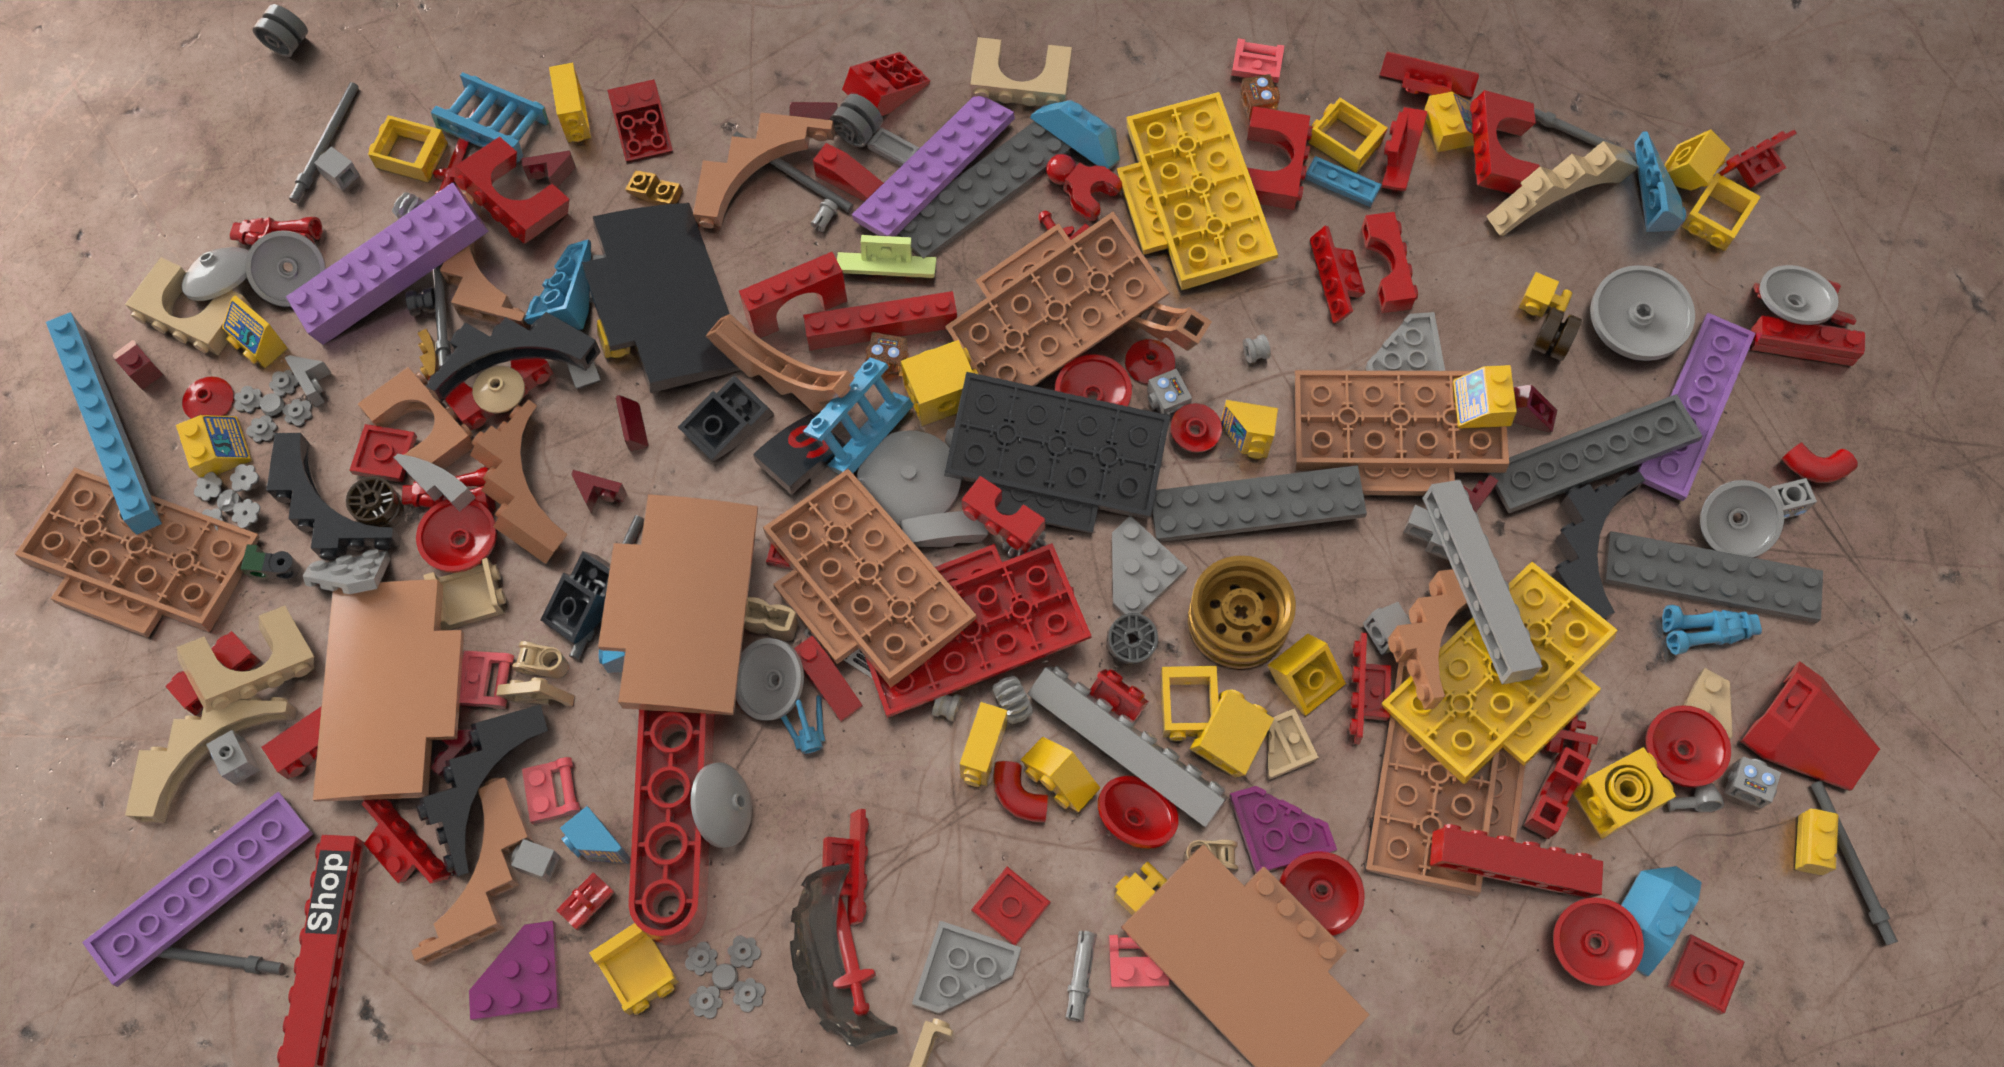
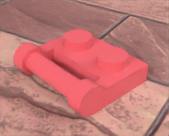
M1238 38L1231 76L1256 80L1265 78L1268 82L1278 83L1284 45H1277L1275 47L1245 42V39Z
M464 651L459 706L506 709L507 700L497 696L496 693L498 685L507 684L510 665H513L514 655L498 652ZM492 663H498L499 668L494 697L487 696Z
M571 757L559 758L553 762L522 769L529 818L532 824L580 812L579 802H576L571 774V768L573 767ZM560 772L565 804L558 807L553 773Z
M1109 935L1111 989L1169 987L1168 976L1149 957H1119V949H1141L1130 937L1118 938V935Z

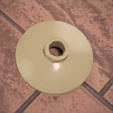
M495 366L485 370L477 377L473 385L475 402L481 409L489 413H504L513 409L520 403L525 392V384L521 375L516 370L507 366ZM500 383L499 387L492 388L494 385Z

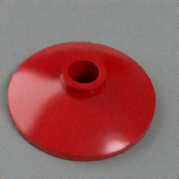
M1144 339L1136 342L1129 348L1125 357V367L1128 374L1135 381L1148 385L1149 379L1175 369V356L1170 347L1165 343L1155 339ZM1147 356H1153L1155 359L1149 360Z
M201 378L192 383L185 391L182 398L183 410L190 419L200 415L225 416L233 406L234 391L230 384L222 378Z
M1192 403L1181 407L1175 412L1171 420L1170 429L1173 439L1181 448L1190 452H1204L1213 448L1219 441L1222 433V424L1219 416L1213 409L1203 404ZM1190 429H1198L1199 434L1191 433Z

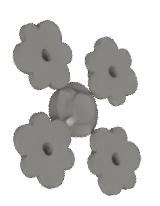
M291 370L273 373V381L269 383V387L273 390L274 394L270 393L262 398L260 397L262 392L259 389L244 386L241 389V393H236L234 396L236 400L234 407L237 411L245 410L247 413H251L255 408L261 407L262 412L266 414L260 419L254 418L251 421V426L246 430L247 435L252 437L256 443L262 440L270 441L273 439V431L277 429V425L272 422L270 416L280 413L282 409L284 415H286L285 421L293 423L295 426H302L305 423V419H310L312 416L310 412L312 405L309 401L301 402L299 399H295L291 404L284 406V401L281 397L286 393H293L295 391L294 387L299 384Z
M238 465L235 468V473L230 476V480L233 482V490H225L222 493L220 488L222 479L218 478L215 473L209 472L204 478L200 477L197 480L198 486L194 489V495L202 498L204 501H209L211 497H218L217 506L219 508L213 510L205 509L202 514L224 522L221 518L222 511L234 512L232 521L243 529L247 528L250 523H255L258 520L257 514L261 510L260 505L253 503L250 499H246L241 503V497L237 493L242 490L249 491L252 485L258 482L259 475L255 472L253 465Z
M742 935L734 938L733 945L727 950L731 956V964L724 963L717 966L714 960L717 957V951L711 949L707 942H700L696 948H689V957L685 961L686 968L691 971L695 970L698 976L703 975L705 971L713 972L712 981L715 985L708 988L700 986L697 989V993L690 996L689 1004L694 1008L696 1016L704 1015L708 1019L714 1018L717 1014V1008H720L723 1004L722 999L719 998V989L726 990L733 986L734 993L736 994L733 997V1002L736 1005H740L742 1011L750 1012L754 1006L759 1007L762 1005L763 999L761 997L765 993L764 985L756 983L753 978H748L745 982H737L738 973L735 967L738 968L742 965L749 968L753 965V960H757L760 957L761 950L755 946L756 940L754 938L746 939ZM743 949L746 950L744 954L741 953ZM703 956V960L699 961V958Z

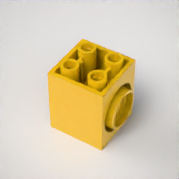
M959 340L901 361L903 384L914 404L913 407L921 426L957 414L966 372L978 374L976 369H971L969 352L967 348L962 349Z
M1644 747L1588 776L1573 792L1574 797L1601 839L1656 811L1676 797L1671 782L1662 776L1657 768L1655 758L1650 753H1647Z

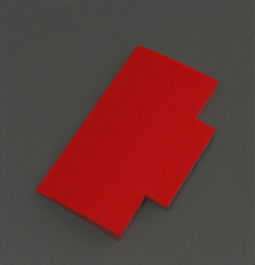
M1053 543L1004 562L1001 561L996 546L993 544L935 567L976 614L977 618L893 687L888 685L867 658L866 661L885 714L889 718L1091 639L1092 636Z

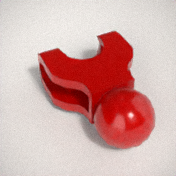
M1066 154L1053 156L1046 167L1048 178L1055 184L1064 185L1063 191L1069 194L1073 211L1088 221H1095L1099 217L1101 209L1100 204L1091 196L1092 193L1102 192L1109 196H1115L1122 189L1121 179L1106 167H1087L1081 163L1076 166L1075 161Z

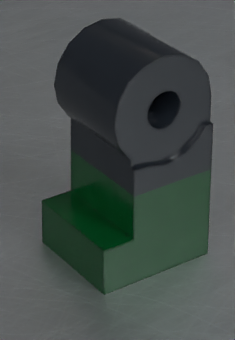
M247 544L241 570L250 578L290 580L298 574L299 564L288 552L264 553L258 545Z

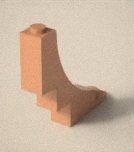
M760 113L756 139L732 136L727 163L703 160L693 211L697 224L704 228L721 227L731 199L740 186L754 172L781 156L808 150L810 138L817 141L834 140L835 129L833 121Z
M462 192L479 216L481 212L480 206L469 193ZM474 242L443 263L440 272L445 281L458 286L451 303L459 315L495 325L500 324L506 317L529 330L531 324L526 323L524 320L525 312L513 307L508 296L491 284L479 270L475 257Z
M505 777L493 778L487 781L485 786L478 789L484 813V836L480 857L465 890L451 908L434 923L438 938L431 937L419 943V947L411 950L414 960L422 965L504 928L493 897L519 886L508 855L513 853L518 845H521L523 839L534 843L512 784Z

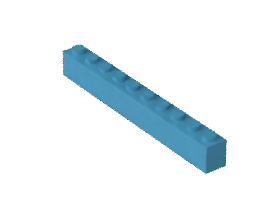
M71 312L47 321L46 325L124 522L136 535L161 525L162 522L83 327Z

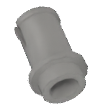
M825 199L824 202L820 203V209L810 223L814 229L819 225L818 231L820 232L825 231L832 216L838 213L837 204L829 199Z

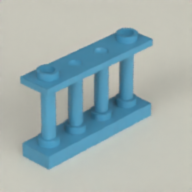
M462 72L460 78L464 91L450 109L445 110L435 106L431 111L436 128L482 148L498 137H501L517 151L516 162L519 163L523 157L519 143L520 139L534 121L544 125L549 123L545 106L539 102L530 101L487 83L477 76H471ZM473 95L484 99L470 118L458 115ZM493 104L504 107L490 127L478 124ZM514 112L525 116L511 135L507 136L499 132Z
M870 357L855 373V378L850 383V391L842 398L832 399L803 431L807 436L821 442L822 440L825 441L835 455L828 466L837 474H841L847 469L854 473L914 406L910 398L895 392L892 393L882 379L881 375L889 367L887 363ZM873 384L885 400L876 411L864 395ZM856 403H858L868 418V421L860 429H858L848 414ZM840 421L852 437L843 448L831 433V430Z

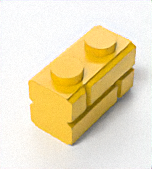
M1809 809L1805 813L1798 815L1795 870L1816 875H1825L1836 870V857L1834 855L1837 854V813Z

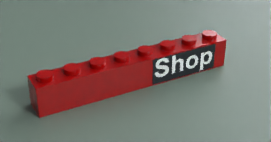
M322 835L320 843L316 846L315 857L317 863L315 871L312 872L310 877L312 890L310 899L305 904V915L307 917L305 927L301 929L299 935L301 949L299 957L296 958L294 963V973L296 976L294 986L290 988L288 994V1001L290 1003L289 1014L283 1022L284 1041L283 1046H280L277 1053L279 1067H325L364 842L356 836Z

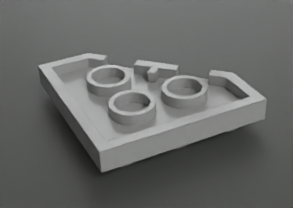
M1435 313L1409 314L1399 328L1384 342L1379 351L1370 358L1366 364V371H1445Z
M1129 516L1112 532L1113 607L1122 615L1128 613L1143 614L1187 572V567L1133 517Z
M374 549L364 552L361 556L352 557V555H344L337 558L336 561L327 563L324 560L316 561L307 567L303 574V579L306 586L313 587L318 583L321 589L335 591L338 588H342L345 594L377 589L390 562V557L387 550L379 552V550Z
M940 921L912 1005L940 1015L1013 977L1021 947Z

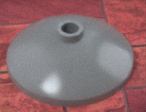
M275 231L259 238L250 248L245 264L246 275L254 291L264 300L279 306H291L286 296L326 269L324 258L318 247L307 237L292 231ZM286 262L292 264V271H286L284 269V264Z
M226 247L202 254L194 261L184 275L182 282L183 293L191 300L204 301L231 291L247 278L245 264L249 251L238 247Z
M1784 265L1775 267L1764 275L1759 286L1761 298L1766 306L1780 318L1796 324L1812 325L1825 322L1833 316L1839 303L1838 295L1828 280L1820 274L1800 266Z
M1735 480L1716 488L1705 500L1700 514L1702 534L1715 551L1747 557H1756L1769 550L1778 540L1784 524V512L1777 496L1766 486L1750 480ZM1736 513L1741 514V519L1738 522L1733 521V516Z
M764 638L753 642L741 653L736 700L749 716L759 720H775L786 715L796 705V700H799L803 689L804 671L800 657L794 648L782 640Z
M717 762L706 765L699 771L693 782L691 810L694 822L703 838L711 845L719 848L731 847L738 844L744 838L751 822L752 800L748 786L743 777L726 763Z

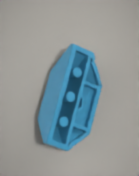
M1069 100L1044 105L1031 114L1030 118L1097 166H1104L1110 170L1119 162L1120 156L1116 129L1079 103Z
M1677 866L1640 871L1621 904L1634 916L1641 928L1644 951L1641 962L1636 970L1646 977L1653 972L1673 947L1699 900L1702 882Z

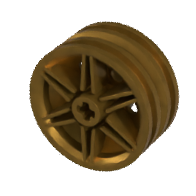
M1252 556L1223 558L1205 569L1194 586L1188 611L1190 635L1198 649L1206 657L1220 665L1237 669L1259 666L1272 659L1283 647L1295 617V595L1284 574L1267 561ZM1236 585L1239 589L1231 591L1230 586ZM1257 593L1263 594L1265 600L1261 601ZM1213 601L1218 608L1210 607V603ZM1235 615H1237L1238 617L1242 615L1244 619H1242V617L1238 619L1235 617ZM1271 620L1270 626H1266L1262 623ZM1226 629V632L1223 634L1216 632V630ZM1244 634V636L1251 642H1244L1242 639V635Z

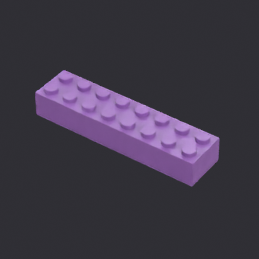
M451 183L287 295L286 298L307 333L324 345L489 231L467 197L454 183Z

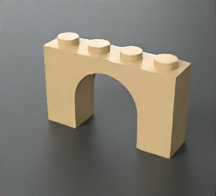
M978 37L970 83L971 98L982 96L992 101L1017 103L1027 106H1044L1066 101L1072 47L1048 45L1043 72L1033 80L1019 82L1007 78L999 68L1001 40Z
M160 257L125 304L132 312L131 316L142 324L146 322L151 323L152 327L165 334L167 331L172 333V336L182 343L186 344L187 341L193 343V346L203 353L210 351L219 355L228 343L226 340L228 335L222 326L231 298L236 295L251 309L253 307L243 295L231 290L219 297L213 298L206 309L196 316L189 318L174 317L172 315L173 305L182 293V282L186 272L181 266Z
M286 606L259 615V630L270 647L272 654L269 660L257 669L240 672L224 667L215 657L205 637L177 647L178 661L206 713L212 710L224 709L230 703L239 699L251 698L257 692L264 689L276 688L283 684L284 681L294 677H303L314 669V655Z

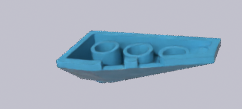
M1642 132L1634 144L1637 165L1639 166L1638 174L1646 232L1676 231L1685 221L1686 210L1682 207L1681 197L1648 132Z

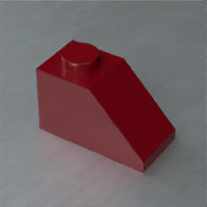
M134 340L112 355L114 360L142 390L164 375Z
M1532 384L1513 387L1517 411L1513 423L1548 433L1553 432L1557 409Z

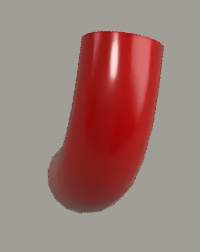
M1802 442L1781 459L1800 477L1807 478V480L1816 483L1835 482L1848 476L1858 467L1856 458L1846 449H1839L1829 457H1819L1812 453Z
M1012 761L995 762L993 774L994 787L1002 806L1017 818L1031 822L1046 823L1048 795L1029 793L1023 788L1021 784V764Z

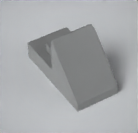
M291 355L285 357L306 396L314 406L317 407L325 401L320 395L324 390L318 381L331 374L326 364L322 361Z

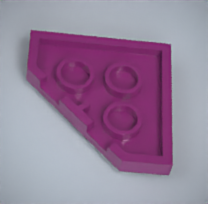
M1258 786L1230 793L1229 798L1255 874L1262 867H1265L1268 871L1287 867L1294 859L1309 852L1323 851L1335 853L1337 851L1327 822L1302 812V809L1266 793V790Z
M554 921L525 924L470 988V1020L477 1021L560 1009L556 923Z

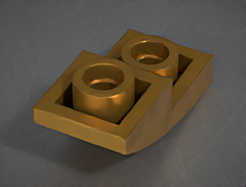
M635 170L625 189L627 193L656 205L676 204L683 192L682 186L678 183L659 180L656 174Z
M424 329L417 333L422 341L418 346L423 352V355L419 356L424 365L420 367V370L425 379L429 381L428 378L439 371V358L435 353L433 338L428 330Z

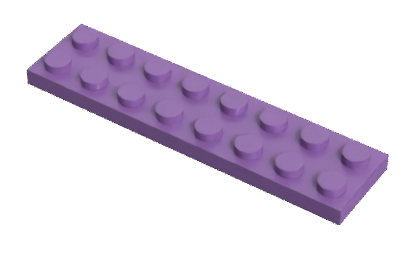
M974 96L852 214L853 221L878 236L895 237L1015 119L1014 112L987 97Z
M1707 313L1670 395H1678L1701 432L1702 438L1696 443L1641 463L1637 472L1640 471L1645 481L1643 484L1681 501L1687 498L1753 341L1754 332L1713 314Z
M278 791L82 943L111 984L118 987L308 839L313 833Z

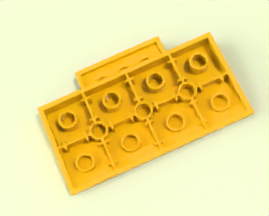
M1220 92L1126 117L1127 130L1138 163L1117 168V175L1122 181V191L1143 254L1168 249L1181 290L1212 282L1278 258L1276 247Z
M1533 562L1508 583L1511 597L1519 608L1522 622L1525 628L1528 629L1533 647L1541 658L1542 668L1532 679L1501 684L1476 622L1472 617L1439 650V675L1445 697L1435 709L1424 710L1422 702L1417 697L1416 686L1412 676L1382 702V706L1463 784L1467 783L1502 748L1525 766L1601 690L1599 686L1581 671L1615 639L1618 630Z

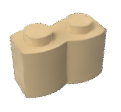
M748 597L744 625L746 630L756 634L768 633L771 637L782 641L793 640L799 624L795 611L784 605H769L762 599Z

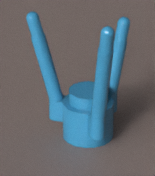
M816 696L817 731H815L814 727L808 726L801 700H796L803 728L799 731V736L786 715L781 717L794 740L796 750L801 749L802 754L816 752L823 748L822 742L826 741L823 733L821 696Z

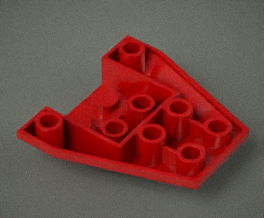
M1799 661L1784 680L1786 684L1766 713L1753 723L1741 740V743L1765 760L1851 791L1880 748L1824 678Z

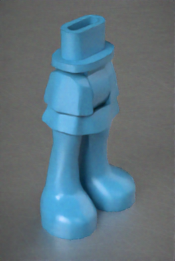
M1667 605L1663 610L1664 632H1670L1667 635L1666 643L1674 655L1684 654L1692 646L1714 643L1715 645L1732 644L1742 639H1750L1752 635H1761L1762 633L1757 614L1748 615L1747 612L1737 613L1726 610L1721 612L1713 610L1711 613L1684 615L1681 608L1676 605ZM1709 627V631L1686 633L1682 631L1683 629Z

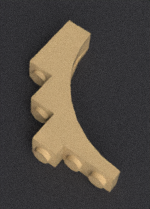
M1603 141L1585 157L1571 154L1553 170L1539 167L1521 182V188L1486 217L1498 234L1504 236L1521 222L1551 203L1586 187L1609 182L1620 183L1639 166L1625 148Z
M251 697L239 699L230 703L224 709L212 710L207 713L203 707L202 717L189 715L185 716V719H173L167 748L151 747V750H139L125 816L136 822L165 823L171 802L181 782L193 766L209 752L207 743L231 730L238 733L251 726L271 721L295 720L297 709L285 698L272 697L270 701H262L260 698Z

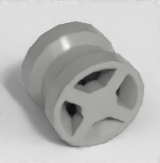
M1264 334L1258 335L1253 340L1250 338L1243 340L1244 354L1249 363H1254L1259 358L1264 360L1270 358V346Z
M947 694L937 698L933 706L932 715L936 717L942 715L947 720L953 722L960 706L961 695L955 694L952 696Z

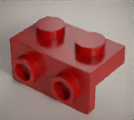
M1112 669L1100 671L1097 674L1098 678L1090 688V695L1097 700L1099 698L1106 700L1113 706L1112 711L1119 716L1124 714L1135 722L1149 703L1144 698L1145 694L1135 686L1129 687L1122 682L1123 677Z

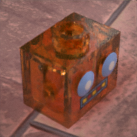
M1271 74L1242 80L1240 95L1248 120L1251 119L1253 106L1277 110L1280 93L1278 87H1274Z
M872 332L870 343L866 347L867 356L865 361L871 357L887 363L889 367L882 374L883 376L890 374L902 376L901 361L909 358L907 338Z

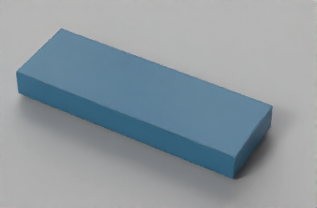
M1317 156L1314 157L1305 175L1306 180L1368 207L1372 206L1382 185Z

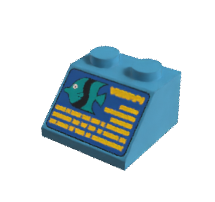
M588 806L560 827L565 834L562 841L578 858L583 855L588 861L627 864L631 862V857Z

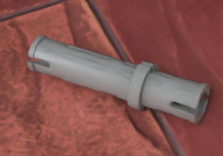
M1079 931L1071 985H1068L1067 990L1070 993L1065 1018L1072 1021H1084L1087 996H1090L1091 989L1088 988L1097 934L1089 931Z

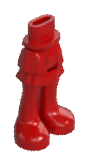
M270 217L266 219L257 218L251 221L244 220L242 223L234 222L230 231V239L239 241L243 245H253L259 238L268 233L292 231L307 237L314 243L313 240L321 238L323 229L318 217H304L299 220L275 221Z
M484 466L475 472L455 476L466 487H478L469 489L476 497L474 500L482 503L490 513L494 512L495 500L481 491L486 483L483 477L489 468ZM416 481L413 482V485H404L402 488L403 505L413 504L416 508L420 506L432 508L437 503L447 500L442 495L434 501Z

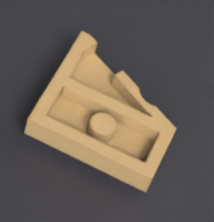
M1704 668L1700 672L1684 705L1694 706L1710 713L1722 724L1729 739H1731L1730 681Z
M532 678L529 682L511 680L510 684L498 685L496 693L497 696L513 703L549 705V699H554L565 706H573L575 697L573 694L548 684V680L543 678Z
M1295 708L1273 717L1274 720L1268 730L1267 777L1269 780L1317 761L1319 758Z

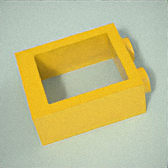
M568 63L549 67L556 112L567 142H579L591 138L584 93L574 64Z
M1339 98L1334 105H1328L1321 120L1316 119L1312 124V137L1309 143L1357 173L1384 141L1388 128L1344 99ZM1337 118L1367 137L1355 152L1325 134Z
M388 115L385 122L379 128L376 140L370 145L368 155L375 168L429 182L448 142L441 129ZM398 135L425 142L415 163L388 157Z
M1716 173L1714 180L1708 185L1681 227L1688 230L1691 234L1710 242L1713 246L1726 251L1761 196ZM1708 196L1742 213L1732 230L1698 213Z
M1217 666L1162 667L1160 672L1163 737H1170L1171 741L1186 740V737L1200 738L1208 723H1172L1170 685H1209L1210 715L1212 716L1219 703Z

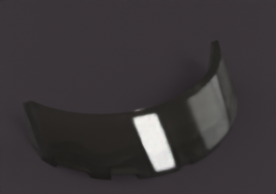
M849 863L823 867L805 877L801 884L804 888L798 906L792 910L791 922L795 926L794 940L790 941L793 970L797 976V984L808 1009L813 1008L821 1019L819 1024L824 1030L835 1033L847 1041V1045L857 1047L897 1034L898 1031L897 1027L880 1020L870 1010L864 1016H857L852 1009L855 1004L851 988L836 989L833 985L834 981L846 974L837 939L839 896L850 870Z

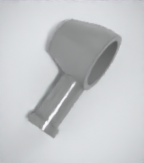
M1710 783L1702 787H1696L1694 797L1673 798L1667 802L1669 811L1695 808L1698 812H1713L1723 808L1724 801L1715 785Z

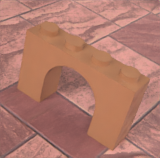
M409 367L358 403L375 426L388 427L401 416L412 411H426L434 415V426L429 436L404 455L428 461L445 470L474 448V445L471 444L472 440L470 437L473 436V433L465 424L459 425L455 421L458 419L455 412L449 406L444 408L440 401L433 398L425 387L428 384L425 378L419 372L414 374Z

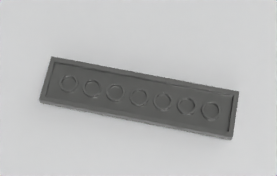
M1035 121L949 183L897 236L911 238L912 251L916 256H920L923 259L925 257H933L1044 174L1047 164L1053 156L1057 154L1069 155L1071 154V148Z
M1675 394L1509 457V466L1506 473H1487V475H1491L1499 480L1494 488L1508 513H1512L1567 492L1575 486H1583L1701 440L1702 434L1678 395Z
M1358 465L1159 489L1155 492L1152 507L1155 534L1159 542L1365 518L1367 515Z
M1610 531L1607 534L1603 583L1818 623L1821 620L1822 570Z

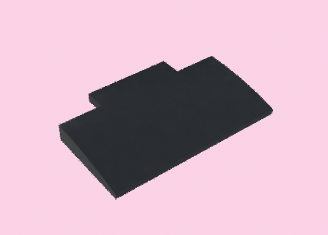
M690 203L640 207L593 216L594 229L604 258L582 262V268L610 352L631 346L635 347L650 393L740 371L741 369L706 337L718 320L730 313L697 222L693 216Z
M966 372L944 476L974 483L982 476L1002 490V501L996 508L999 513L1013 515L1024 504L1045 518V524L1092 534L1098 509L1148 520L1152 513L1170 415Z

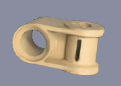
M526 641L519 643V656L517 662L513 663L512 666L513 670L522 674L550 678H561L569 670L568 660L557 648ZM558 659L555 666L549 667L552 660Z
M1196 840L1189 844L1183 855V861L1185 862L1191 856L1190 852L1192 850H1197L1200 846L1205 845L1231 873L1238 871V866L1235 865V849L1238 847V843L1233 840Z

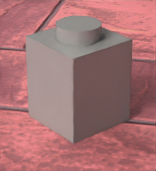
M332 146L314 162L321 175L341 191H344L360 176L353 162Z
M523 839L521 845H518L513 851L511 866L519 872L549 882L560 855L552 849Z

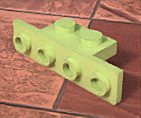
M862 235L861 253L838 252L837 261L843 273L935 277L936 257H925L923 259L920 256H912L910 237Z

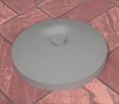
M1628 266L1612 272L1600 283L1591 301V320L1598 336L1613 351L1635 360H1658L1673 354L1689 338L1695 323L1694 304L1686 288L1669 273L1650 266Z
M908 430L887 435L858 469L857 479L900 528V522L905 519L949 512L955 505L961 489L960 479L944 476L950 447L939 438L921 431Z

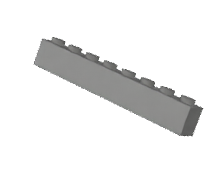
M1461 480L1431 484L1423 497L1424 503L1501 684L1532 679L1542 668L1541 658L1533 647L1530 633L1525 628L1520 617L1519 608L1511 597L1509 585L1501 574L1498 560L1493 556L1488 537L1483 533L1479 524V517L1474 512L1469 501L1468 492L1464 489Z
M1052 666L1045 667L1027 693L1030 697L1204 827L1210 824L1228 799V796L1224 794L1225 789L1215 781L1210 783L1201 777L1203 773L1192 764H1188V766L1178 760L1180 756L1168 747L1165 749L1156 744L1157 738L1147 731L1140 732L1133 727L1135 722L1124 714L1119 716L1112 711L1113 706L1102 698L1097 700L1091 696V690L1081 682L1075 684L1068 679L1069 674L1059 666H1055V668Z

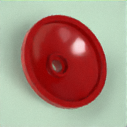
M1093 354L1077 357L1066 364L1058 374L1055 391L1086 398L1095 396L1097 397L1096 400L1129 406L1132 396V384L1128 373L1118 362L1106 356Z
M447 499L434 505L422 517L416 532V545L422 558L431 567L447 573L464 572L481 564L482 559L487 558L493 550L497 539V529L493 527L496 522L490 511L476 500L471 501L459 512ZM466 539L463 544L458 545L459 540Z
M1687 705L1674 706L1658 714L1648 727L1646 733L1647 753H1650L1655 758L1660 773L1669 781L1684 787H1702L1714 782L1726 771L1731 759L1730 739L1722 724L1705 710ZM1678 747L1684 749L1685 755L1679 753Z
M1121 776L1114 778L1103 787L1099 794V815L1108 830L1121 841L1139 848H1157L1169 842L1176 833L1179 819L1174 803L1139 777Z
M1309 852L1294 859L1281 875L1279 882L1332 936L1349 929L1361 915L1365 900L1364 885L1357 870L1344 858L1330 852ZM1325 885L1328 890L1326 892H1319L1317 886Z
M1595 897L1579 900L1562 912L1554 927L1553 945L1559 962L1571 976L1583 983L1594 986L1617 984L1627 979L1641 962L1644 951L1641 928L1634 916L1626 908L1612 900ZM1592 938H1596L1600 941V947L1598 949H1595L1590 945V940Z

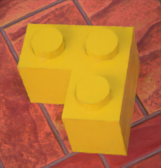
M1043 736L1021 759V762L1027 768L1025 770L1026 775L1034 782L1040 781L1047 789L1054 791L1056 794L1054 799L1064 809L1070 807L1079 812L1100 789V786L1072 751Z

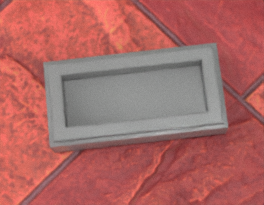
M882 127L879 128L867 144L869 150L899 166H902L920 149Z

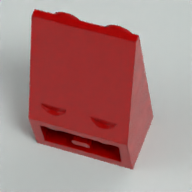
M897 52L851 66L842 90L847 95L858 94L866 98L879 110L881 116L890 114L930 84L931 80L912 64L905 55Z
M655 79L607 90L626 162L673 151Z

